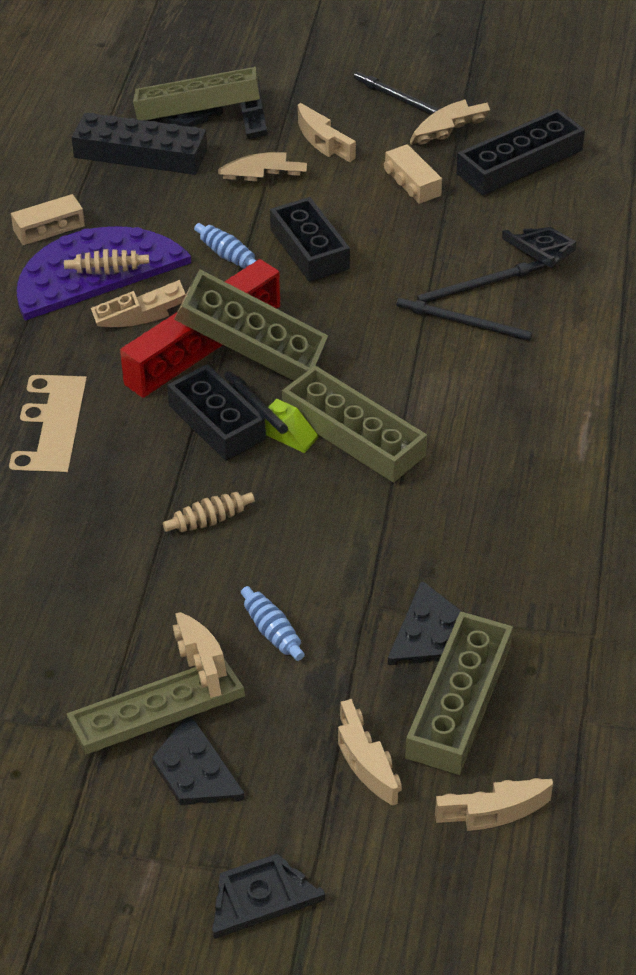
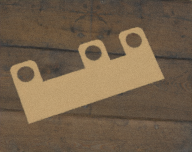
M32 375L29 377L27 391L50 394L47 404L28 403L23 405L20 419L29 422H43L37 452L16 451L12 453L9 463L10 469L68 472L85 388V376ZM41 378L47 381V386L42 389H36L32 386V382L36 379ZM31 407H37L41 410V414L36 418L27 417L25 412ZM20 455H27L31 459L30 463L26 466H17L14 461Z

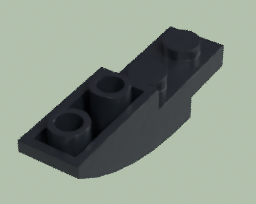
M259 76L260 99L241 103L247 139L268 135Z

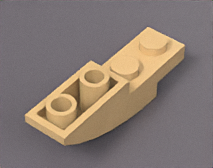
M462 100L443 107L419 125L410 139V144L418 143L422 145L433 139L443 140L450 136L453 128H460L471 122L477 124L484 121L490 111L488 103L468 107L466 100Z
M302 103L298 104L299 127L306 139L316 149L328 157L335 153L348 162L356 159V141L333 129L330 119Z
M285 152L258 153L236 159L218 169V174H223V179L236 180V175L245 176L244 180L257 181L258 177H263L264 169H266V173L279 174V170H288L287 175H300L301 171L306 172L307 163L286 161Z
M180 280L139 297H136L135 292L132 291L95 306L91 310L97 326H135L168 317L167 309L182 304L186 294Z
M181 612L176 613L177 625H173V631L178 643L180 656H186L189 667H196L202 688H208L210 698L220 696L219 678L227 676L220 645L201 623Z
M352 699L341 701L340 719L343 726L338 727V745L343 756L358 778L372 792L390 805L398 804V792L402 791V786L398 774L393 775L390 753L388 751L384 752L380 741L372 743L370 733L368 731L364 732L362 713L360 709H355Z
M539 778L526 781L505 780L493 783L492 793L476 792L473 794L436 796V823L466 821L467 831L492 828L516 821L535 812L551 800L553 781L552 779Z

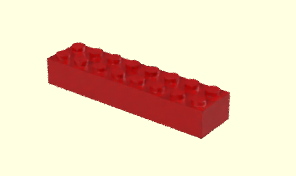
M261 259L224 281L276 309L280 307L279 271ZM175 313L120 349L124 385L144 398L223 344L174 320L177 314Z

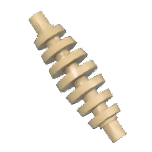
M103 249V258H100L99 250L94 251V258H91L90 252L85 253V259H82L81 254H78L74 260H64V269H75L77 273H83V268H86V273L92 274V268L95 267L96 274H101V267H104L105 275H109L110 266H113L115 274L119 273V266H123V272L128 271V265H132V270H135L139 264H149V255H138L136 251H131V256H128L127 250H122V256H118V250L113 249L112 257H109V250Z
M238 492L231 493V498L228 494L221 495V500L218 496L211 497V501L205 498L201 500V504L199 502L193 503L192 509L189 506L183 508V515L181 511L175 512L173 519L163 522V527L166 532L173 529L185 532L187 531L186 525L190 530L197 529V524L200 528L207 527V521L210 526L217 524V519L219 522H222L226 519V515L230 518L235 515V511L237 513L244 511V506L255 502L252 492L242 496Z

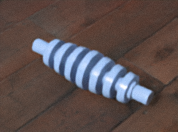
M201 223L196 224L194 230L200 234V239L221 258L244 269L256 261L255 254L233 235L212 225L205 227Z
M249 586L244 587L241 590L242 596L246 599L244 606L261 634L272 642L276 648H279L284 655L291 654L296 661L301 660L305 655L299 647L301 640L296 635L285 614L261 592H253Z

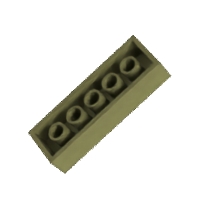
M199 269L174 319L293 381L313 366H316L328 335L201 269Z
M313 366L282 390V401L298 408L318 435L393 483L426 456L427 434L317 366Z
M460 611L407 735L406 759L457 775L461 774L511 648L513 626Z

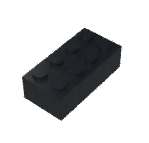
M311 197L270 209V230L309 282L350 269V247Z
M208 364L167 385L169 406L225 461L266 439L265 418Z

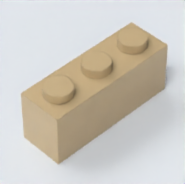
M408 144L385 153V171L419 204L441 196L442 178Z
M73 194L11 213L13 231L22 245L85 226L83 208Z

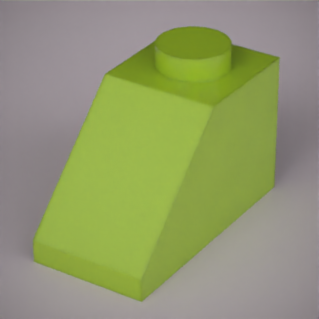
M276 399L268 407L288 426V431L285 434H281L265 419L267 436L303 453L318 439V434L298 408L279 399Z

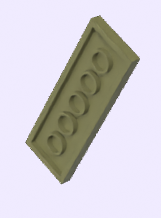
M224 659L227 676L219 678L220 696L210 698L208 688H202L198 671L194 667L69 712L66 715L68 723L86 755L143 733L151 732L173 722H178L192 715L205 712L222 704L232 702L244 697L245 691L243 685Z

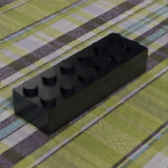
M556 109L458 152L456 174L481 195H485L582 151L585 129L559 109Z
M84 113L71 137L74 158L192 175L197 174L207 152L206 129L95 113Z

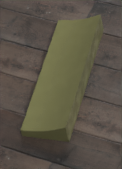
M251 67L135 89L133 104L137 120L144 121L258 100L260 95L257 68Z

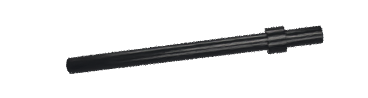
M356 72L354 75V79L366 84V87L372 90L377 89L432 115L440 110L379 82V79L374 76H367L360 72Z
M538 260L531 263L522 262L510 269L417 295V300L429 302L511 277L527 276L529 272L542 269L545 265Z
M398 298L397 307L413 310L415 314H428L528 341L532 337L531 331L430 306L424 301L416 300L415 302L403 298Z
M231 371L225 373L224 377L229 382V385L240 393L278 432L285 434L288 431V426L246 386V382L240 376H236Z

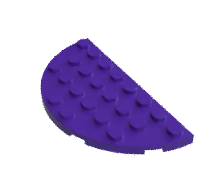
M117 226L83 229L79 232L60 237V239L42 248L28 261L20 274L17 284L18 306L22 317L26 321L190 264L191 256L173 240L139 227ZM103 249L109 250V257H112L113 249L118 250V256H122V250H127L128 256H131V251H136L138 255H149V264H139L135 270H132V265H128V271L123 272V266H119V273L115 274L113 266H110L109 275H105L104 267H101V274H96L95 267L92 268V274H87L86 268H83V273H77L75 269H64V260H74L78 254H81L82 259H85V253L90 252L91 258H94V251L98 250L100 258H103Z

